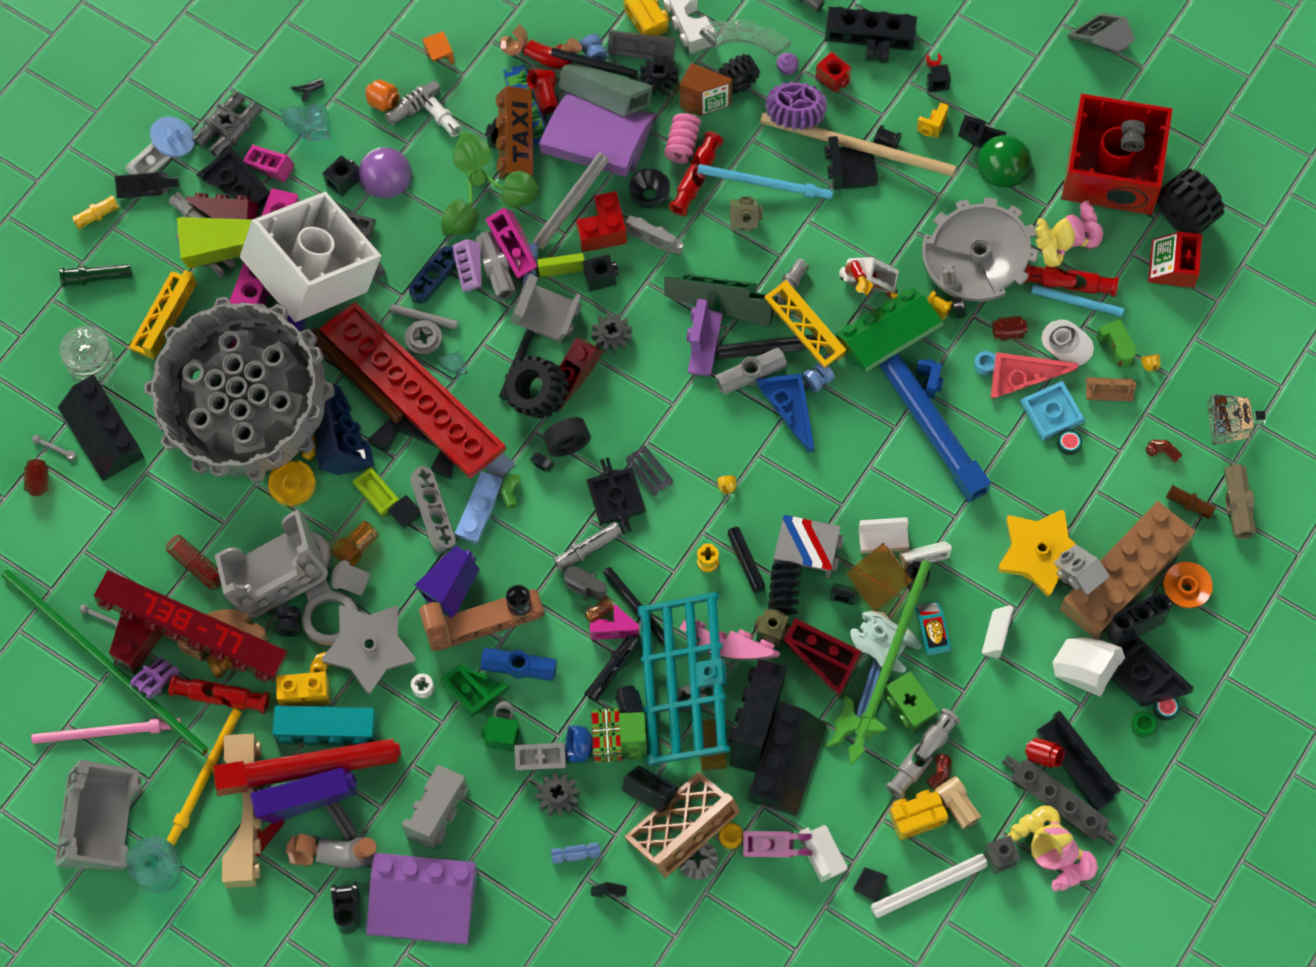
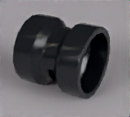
M868 39L866 61L872 62L877 59L881 63H888L890 41L883 40L882 42H877L875 39Z
M514 585L506 592L508 610L513 615L523 616L530 611L532 603L529 590L526 587Z
M295 606L278 607L276 609V617L278 619L276 634L283 637L299 635L300 625L298 620L301 617L300 608Z

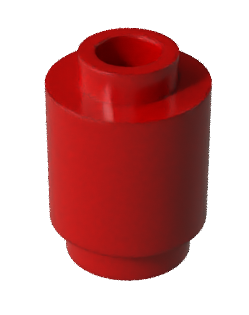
M1035 737L1027 743L1025 748L1027 759L1036 764L1053 768L1054 766L1059 767L1064 760V748L1054 742Z

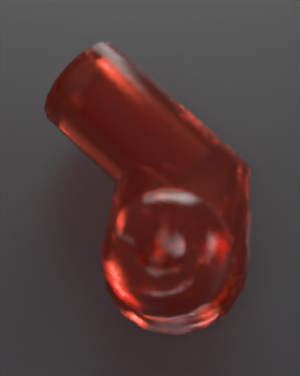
M939 753L935 756L934 761L937 765V772L926 780L932 790L951 777L952 760L947 754Z

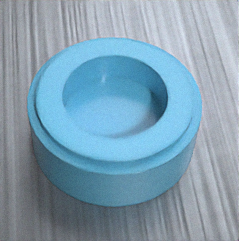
M983 351L977 354L974 361L975 370L984 376L992 375L995 354L990 351Z

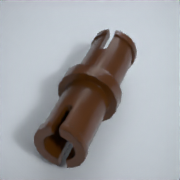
M1173 484L1166 495V499L1184 506V510L1188 512L1192 510L1207 519L1211 518L1216 508L1215 505L1198 498L1197 494H1190Z

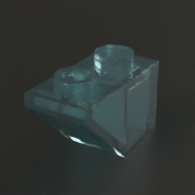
M312 104L304 107L292 106L287 109H281L284 125L307 141L331 139L326 104Z

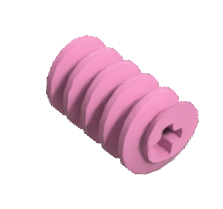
M685 113L674 116L664 155L668 160L678 164H686L689 161L688 158L693 156L694 142L697 140L696 134L699 133V126L701 125V120L698 117Z

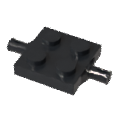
M603 458L600 460L604 473L586 480L599 525L619 522L622 534H627L626 528L628 533H630L632 529L628 519L646 513L633 468L613 470L610 458H605L606 463Z

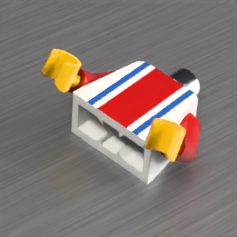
M849 258L846 267L840 269V279L856 287L855 289L859 293L863 292L868 296L870 291L885 292L888 298L894 299L899 296L896 289L899 270L876 258Z

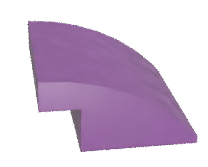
M568 92L557 106L539 143L540 153L589 166L598 153H603L609 158V162L603 168V171L627 177L629 171L635 172L656 114L640 110L624 117Z

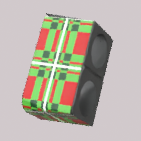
M619 708L595 709L591 712L593 757L595 763L622 762Z

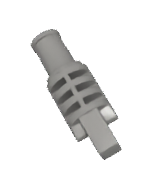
M435 80L426 86L420 85L410 94L403 97L399 105L385 113L386 120L390 125L394 126L395 123L407 115L413 116L425 107L426 102L430 104L428 99L440 92V85Z

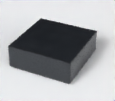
M407 495L388 509L389 514L403 529L421 516L420 509Z

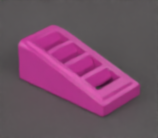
M256 145L251 146L243 160L249 168L282 182L286 181L294 168V163L288 155ZM260 154V156H259V158L257 159V161L254 162V160L256 159L257 155Z

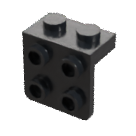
M838 136L828 137V146H824L825 160L829 159L830 166H827L828 180L832 179L833 190L876 186L878 177L874 155L847 147H839Z

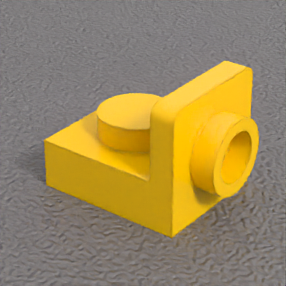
M940 102L938 109H933L929 119L919 116L917 131L924 136H932L938 139L948 117L949 105Z

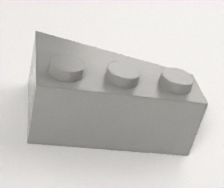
M437 765L423 790L425 792L420 802L416 800L412 809H415L412 818L410 820L405 819L402 823L408 839L432 850L435 849L437 844L440 845L446 835V830L444 829L448 821L452 822L457 813V808L455 807L459 799L463 800L468 791L465 776L440 765Z

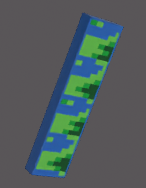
M525 65L503 70L507 86L530 89L527 85L528 74ZM531 89L534 147L539 145L545 131V126L533 89Z

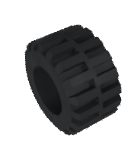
M525 356L524 360L518 359L515 361L516 366L511 365L509 368L510 374L505 375L507 383H503V389L507 390L504 396L506 399H509L507 402L509 406L519 413L539 419L544 418V416H552V411L557 413L560 410L558 406L560 404L564 405L565 400L563 398L565 395L568 396L569 392L566 390L569 383L564 379L566 374L564 371H561L562 368L554 364V362L538 356ZM538 376H541V391L536 397L531 398V384Z

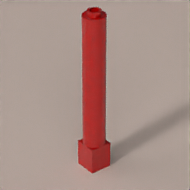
M391 738L250 763L238 761L214 765L213 776L217 797L243 793L247 792L248 788L295 781L342 767L353 771L397 763V758L401 757L399 742L395 743L394 739Z

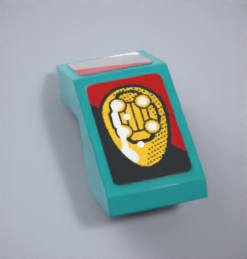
M938 601L916 605L914 609L915 616L920 625L922 644L926 654L933 655L951 651L944 614Z

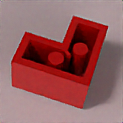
M617 191L594 195L597 216L576 220L582 253L627 244L626 228Z

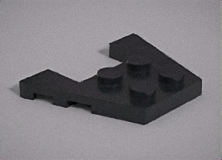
M405 415L399 423H394L389 419L368 439L370 445L388 452L398 433L401 432L438 448ZM440 450L431 469L432 472L452 479L454 463Z

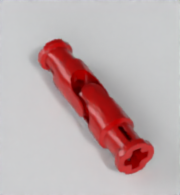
M711 131L705 133V140L702 146L698 147L690 166L677 188V195L674 201L669 204V209L674 214L687 216L688 207L691 201L695 200L706 177L704 174L697 173L699 164L712 166L716 158L715 153L718 147L723 144V138L717 133Z
M1028 263L1024 271L1029 275L1024 283L1028 281L1042 283V286L1053 288L1063 286L1067 290L1091 294L1099 292L1116 297L1119 277L1116 276L1114 278L1101 277L1097 273L1077 270L1064 271L1058 267L1031 266L1030 263ZM1076 275H1081L1086 279L1083 286L1074 287L1077 283Z
M175 674L171 677L168 694L172 697L180 695L189 697V700L226 705L234 709L246 710L248 708L258 710L261 714L267 713L270 703L269 692L261 694L238 686H226L221 683L193 678V680L183 679ZM210 690L213 692L212 697L206 695Z

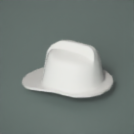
M1068 320L1050 322L1042 332L1043 346L1060 361L1078 363L1079 366L1089 361L1093 355L1094 346L1091 338Z

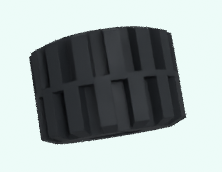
M1191 168L1183 170L1160 189L1157 203L1160 206L1159 209L1165 216V219L1174 229L1180 232L1200 234L1221 218L1225 212L1224 202L1221 200L1222 197L1215 185L1204 174L1202 175L1199 171L1192 170Z

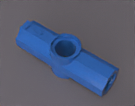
M484 648L480 668L485 671L510 674L517 679L528 677L554 681L557 659L527 655L521 650L509 652ZM517 661L525 663L521 668L513 667V664Z

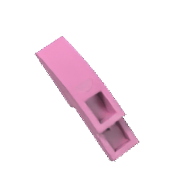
M695 619L696 635L701 639L698 646L710 644L709 630L705 629L706 624ZM683 620L680 629L685 632L686 620ZM740 629L738 633L730 631L729 635L719 630L720 643H722L723 647L720 651L723 657L738 660H766L779 657L780 652L774 650V644L761 639L760 643L752 640L753 635Z

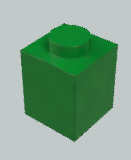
M489 716L488 723L483 724L481 738H484L486 747L515 752L514 745H517L520 731L519 721Z

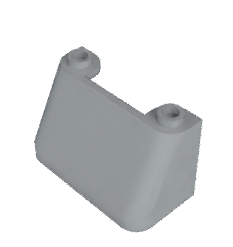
M298 509L288 514L282 520V528L285 533L246 555L242 550L235 547L227 548L215 555L224 596L237 610L248 613L250 618L261 616L323 582L328 576L326 564L305 517Z
M79 760L70 769L66 782L55 865L57 867L124 870L126 866L130 865L132 852L128 851V846L125 845L130 801L135 793H139L141 788V778H138L139 770Z

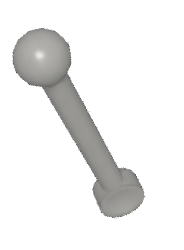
M39 435L32 437L34 444L40 443L65 455L70 461L76 459L74 451H66L42 440Z
M87 605L80 606L79 610L82 614L88 613L115 625L117 628L119 620L116 621L89 609Z

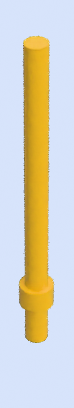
M232 709L181 812L176 814L172 822L174 826L166 843L175 846L182 830L187 828L191 820L189 817L213 771V766L216 765L224 749V735H231L242 714L239 710Z

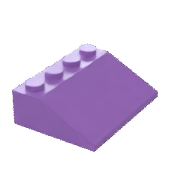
M374 853L366 934L468 945L478 873L476 863Z

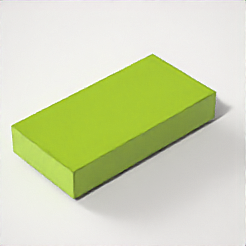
M583 253L538 259L539 276L547 277L583 272L582 261H584Z
M372 467L352 481L353 485L381 517L388 514V509L399 501V498Z

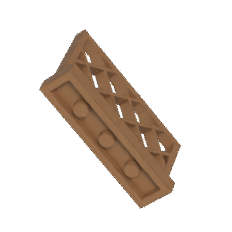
M698 772L679 788V791L663 813L654 810L624 837L657 868L664 878H667L740 813V810L733 797L728 793L722 792L701 772ZM701 781L704 784V792L692 793L693 787ZM703 798L701 807H691V799ZM708 798H720L713 806H707ZM678 800H686L685 808L674 809V804ZM701 813V816L695 822H689L690 814ZM673 815H684V822L672 824ZM667 816L666 824L655 825V821L659 817ZM672 830H682L678 837L670 839ZM665 831L664 840H653L654 832ZM649 832L648 841L637 842L635 840L641 833ZM664 846L663 850L655 857L651 855L652 847Z

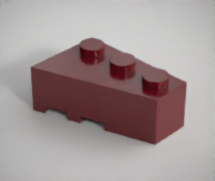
M120 617L109 654L116 664L136 674L163 635V632L158 630L155 632L149 631L142 627L143 623L133 620V622H130Z
M795 618L784 639L785 645L841 699L862 658V651Z

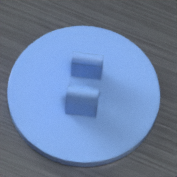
M163 117L156 120L151 127L150 139L152 144L159 152L166 156H185L194 146V142L191 139L194 136L193 131L184 121L178 118Z

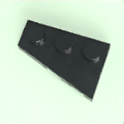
M232 147L228 148L196 174L198 179L236 199V196L250 197V201L258 203V208L268 200L270 194L266 186Z

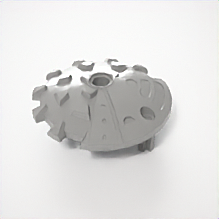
M984 198V204L969 205V201L966 199L955 203L957 210L946 216L942 212L938 214L933 220V223L938 226L933 235L925 234L922 244L923 262L931 280L941 290L953 297L976 302L990 301L1003 297L1006 294L1004 289L1014 282L1022 285L1029 276L1024 272L1029 261L1037 262L1038 249H1031L1030 238L1037 236L1035 228L1032 224L1025 227L1018 218L1023 212L1012 205L1007 210L996 206L998 199ZM978 252H985L982 255L976 254Z

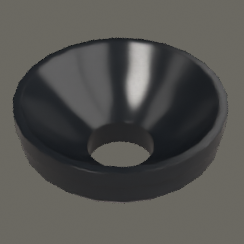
M643 169L632 176L629 183V193L637 205L644 208H655L662 205L668 199L670 182L668 177L657 169ZM646 190H654L657 193L653 199H647L643 196Z

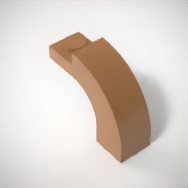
M222 609L207 613L211 617L267 642L269 640L265 629L256 623H252L249 614L246 612ZM181 640L177 643L182 653L201 662L204 661L208 654L203 650L196 652L188 648L187 643Z

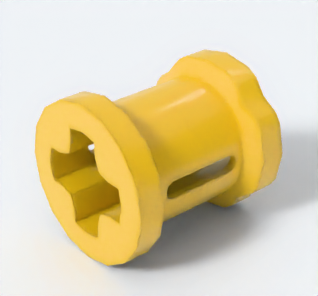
M935 291L927 298L935 312L940 316V319L945 320L953 307V302H947L940 298Z
M703 544L697 552L698 567L703 572H713L719 564V551L713 544ZM706 556H711L710 560H706Z

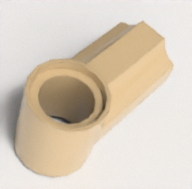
M956 776L934 789V792L937 791L939 793L944 808H948L962 830L971 827L981 819V815L967 797L964 785Z

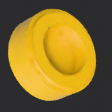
M728 823L719 831V842L724 848L732 850L742 844L744 832L738 824Z

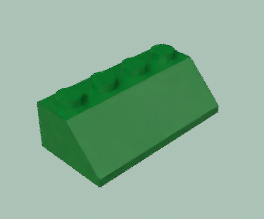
M910 288L902 291L894 299L884 302L874 311L864 314L862 318L854 323L844 326L835 335L846 349L844 357L867 372L944 324L926 297L917 290Z

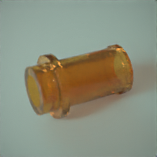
M607 595L593 607H587L584 616L589 623H595L596 620H600L611 610H614L615 603Z

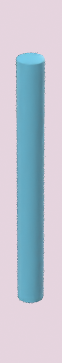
M1033 285L1032 294L1119 317L1123 316L1124 308Z

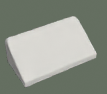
M151 143L124 169L129 174L155 172L170 157L159 152Z
M943 541L900 552L899 557L903 569H907V566L913 562L926 560L932 563L950 557L952 547Z
M1013 606L1001 607L992 612L982 649L983 655L997 659L1001 657L1014 609Z

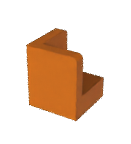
M443 31L423 38L426 55L433 62L447 57L450 65L455 63L453 51Z

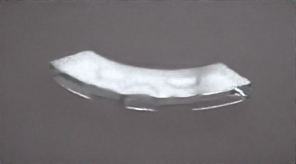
M736 19V21L725 22L720 20L701 28L699 32L714 48L729 42H745L763 48L774 57L787 49L791 43L786 37L769 27L763 28L755 25L752 21Z

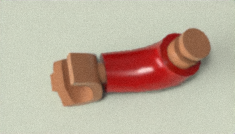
M520 24L512 32L518 41L514 40L511 36H504L499 40L501 50L507 55H517L523 50V54L547 67L562 70L563 66L574 63L550 56L552 48L550 46L543 45L532 39L528 41V34ZM570 38L564 45L559 44L554 47L576 54L582 50L581 44L574 38Z

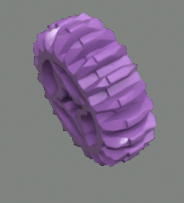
M792 81L789 84L781 83V86L777 85L773 90H770L766 99L767 116L770 117L772 122H776L777 126L783 125L784 129L792 128L793 131L794 129H800L801 131L804 128L811 129L812 126H818L819 122H822L827 110L826 96L822 94V90H817L816 86L810 87L808 83L801 84L800 82L793 83Z

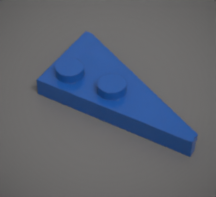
M802 373L757 379V387L808 453L814 452Z

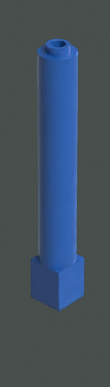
M897 353L880 363L879 367L953 474V481L968 503L988 493L991 485L990 480L977 461H972L900 354Z

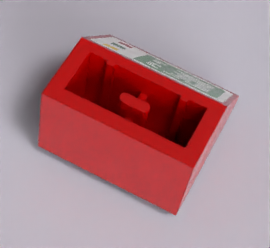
M1176 232L1153 239L1151 242L1148 282L1195 288L1200 271L1203 234Z

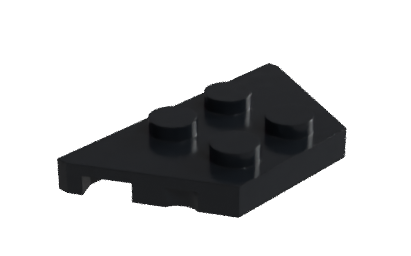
M1139 637L1124 644H1116V646L1122 648L1125 658L1118 665L1110 679L1140 707L1185 696L1193 692L1194 687Z

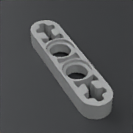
M420 466L412 473L410 482L433 549L439 553H447L455 544V536L435 476L429 468ZM424 495L433 497L434 503H428L424 499ZM431 516L439 517L442 524H435L431 520Z

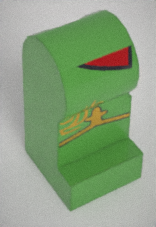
M1118 319L1099 327L1096 336L1099 343L1107 342L1114 354L1113 360L1116 365L1124 368L1129 367L1134 361L1137 349L1121 320Z

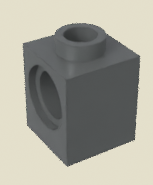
M1011 835L986 844L984 853L993 875L1017 867L1020 857Z

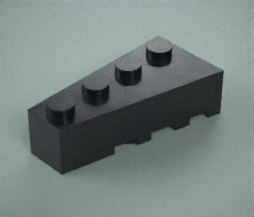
M758 659L756 668L751 667L748 676V682H751L749 688H744L741 698L744 706L743 708L738 707L735 716V722H738L737 728H731L728 742L732 743L729 766L756 773L761 754L766 745L768 730L771 729L773 723L774 709H777L787 666Z

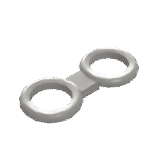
M311 531L328 569L331 559L330 547L322 536ZM325 579L323 582L305 591L309 601L303 608L301 623L303 631L310 640L319 645L332 646L340 634L324 635L317 632L311 622L315 609L321 604L330 601L338 602L356 611L358 609L349 596L342 592L331 591Z

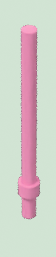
M156 718L142 723L32 734L31 740L32 744L141 732L155 734L172 728L160 718Z

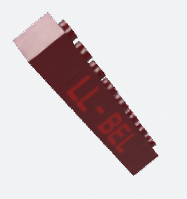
M109 570L106 571L93 595L99 608L108 612L111 609L119 612L121 618L133 622V620L143 623L142 627L149 631H161L171 641L178 642V640L187 643L188 648L196 652L203 650L210 654L209 657L218 662L225 660L232 663V667L240 672L245 673L246 670L255 674V678L265 683L268 681L275 683L276 676L279 675L288 657L287 650Z

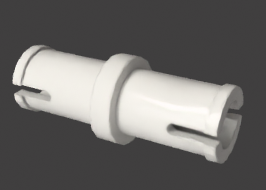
M435 97L428 99L432 105L426 102L425 108L435 117V122L440 126L442 125L451 137L458 136L459 134L454 129L461 133L462 126L455 121L452 113L445 109Z

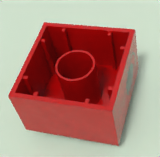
M1081 93L1073 124L1061 200L1078 203L1089 201L1090 205L1152 215L1162 185L1173 108ZM1129 120H1137L1145 124V133L1142 135L1144 138V148L1142 150L1128 152L1121 148V138L1124 136L1121 133L1122 123Z

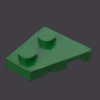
M461 664L444 675L440 681L472 717L509 689L507 683L491 680L488 678V675L474 672L471 668Z

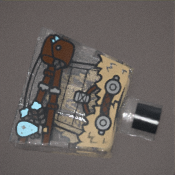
M1219 394L1210 395L1207 409L1212 445L1247 439L1251 436L1254 425L1265 424V411H1252L1249 398Z

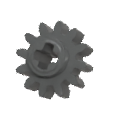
M607 313L605 320L599 316L598 324H592V340L596 341L595 344L598 348L604 346V353H607L609 349H613L614 354H617L618 347L626 350L625 342H632L630 335L632 334V326H628L627 318L621 321L619 313L615 315V318H611V314Z
M556 772L553 773L552 780L544 776L545 785L538 784L537 790L540 793L535 795L536 801L541 802L539 805L540 810L548 808L549 817L553 815L554 811L557 812L559 818H562V811L564 810L572 814L570 805L578 806L579 802L575 797L580 795L579 789H573L576 786L575 779L567 782L568 777L566 773L559 779ZM559 791L562 792V796H558L557 799L554 798L553 794H557Z

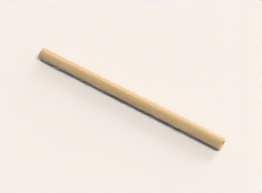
M763 113L761 117V124L828 142V137L838 136L840 146L954 177L957 166L814 126L811 129L804 128L803 131L800 129H794L793 131L792 128L784 129L783 125L777 126L776 122H772L767 113Z

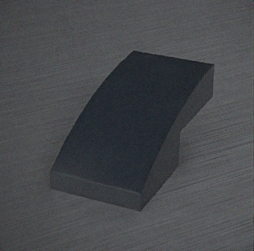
M965 115L958 136L968 143L982 148L991 138L1006 135L1007 132L985 126L986 121Z

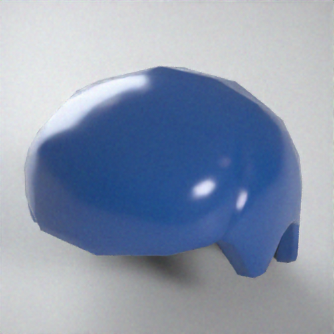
M570 725L568 726L566 737V760L572 763H582L589 758L593 751L592 735L583 726Z

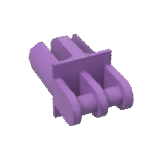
M161 656L149 667L144 665L143 670L131 680L130 685L138 687L140 693H146V697L151 699L156 694H161L162 687L171 680L174 674L178 675L179 669L175 666L171 668V663L167 660L164 661V658Z

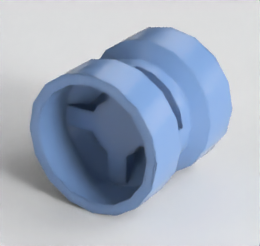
M591 34L580 41L582 52L586 53L585 56L602 61L607 59L608 53L605 47L601 46L602 41L599 35Z
M819 362L815 364L814 369L807 370L802 374L805 384L814 393L821 390L822 385L825 383L829 384L835 379L829 366L823 368Z

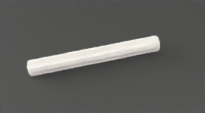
M979 854L873 903L871 910L874 916L879 918L986 868L988 862L983 854Z

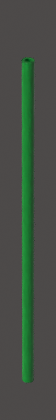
M5 570L2 573V578L202 756L208 752L209 748L156 700L153 698L148 699L146 693H140L136 686L132 687L130 685L132 679L12 572Z

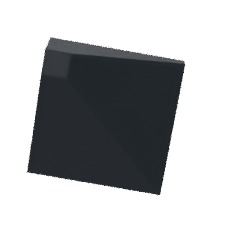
M864 867L853 890L875 902L888 876Z

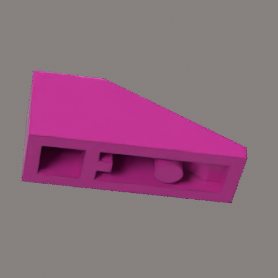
M504 207L485 219L518 279L538 267L523 229L513 211Z

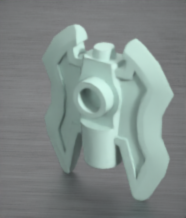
M864 612L862 618L865 621L867 620L868 623H862L860 626L861 633L858 629L850 631L852 641L857 649L874 657L879 665L883 667L898 625L892 622L884 612ZM908 628L893 665V671L901 673L906 671V667L897 659L906 646L918 650L922 647L921 643Z

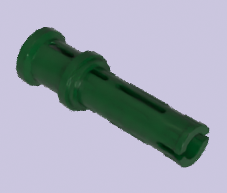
M131 264L91 268L80 265L79 268L71 269L60 267L62 288L73 284L86 286L88 282L132 278Z

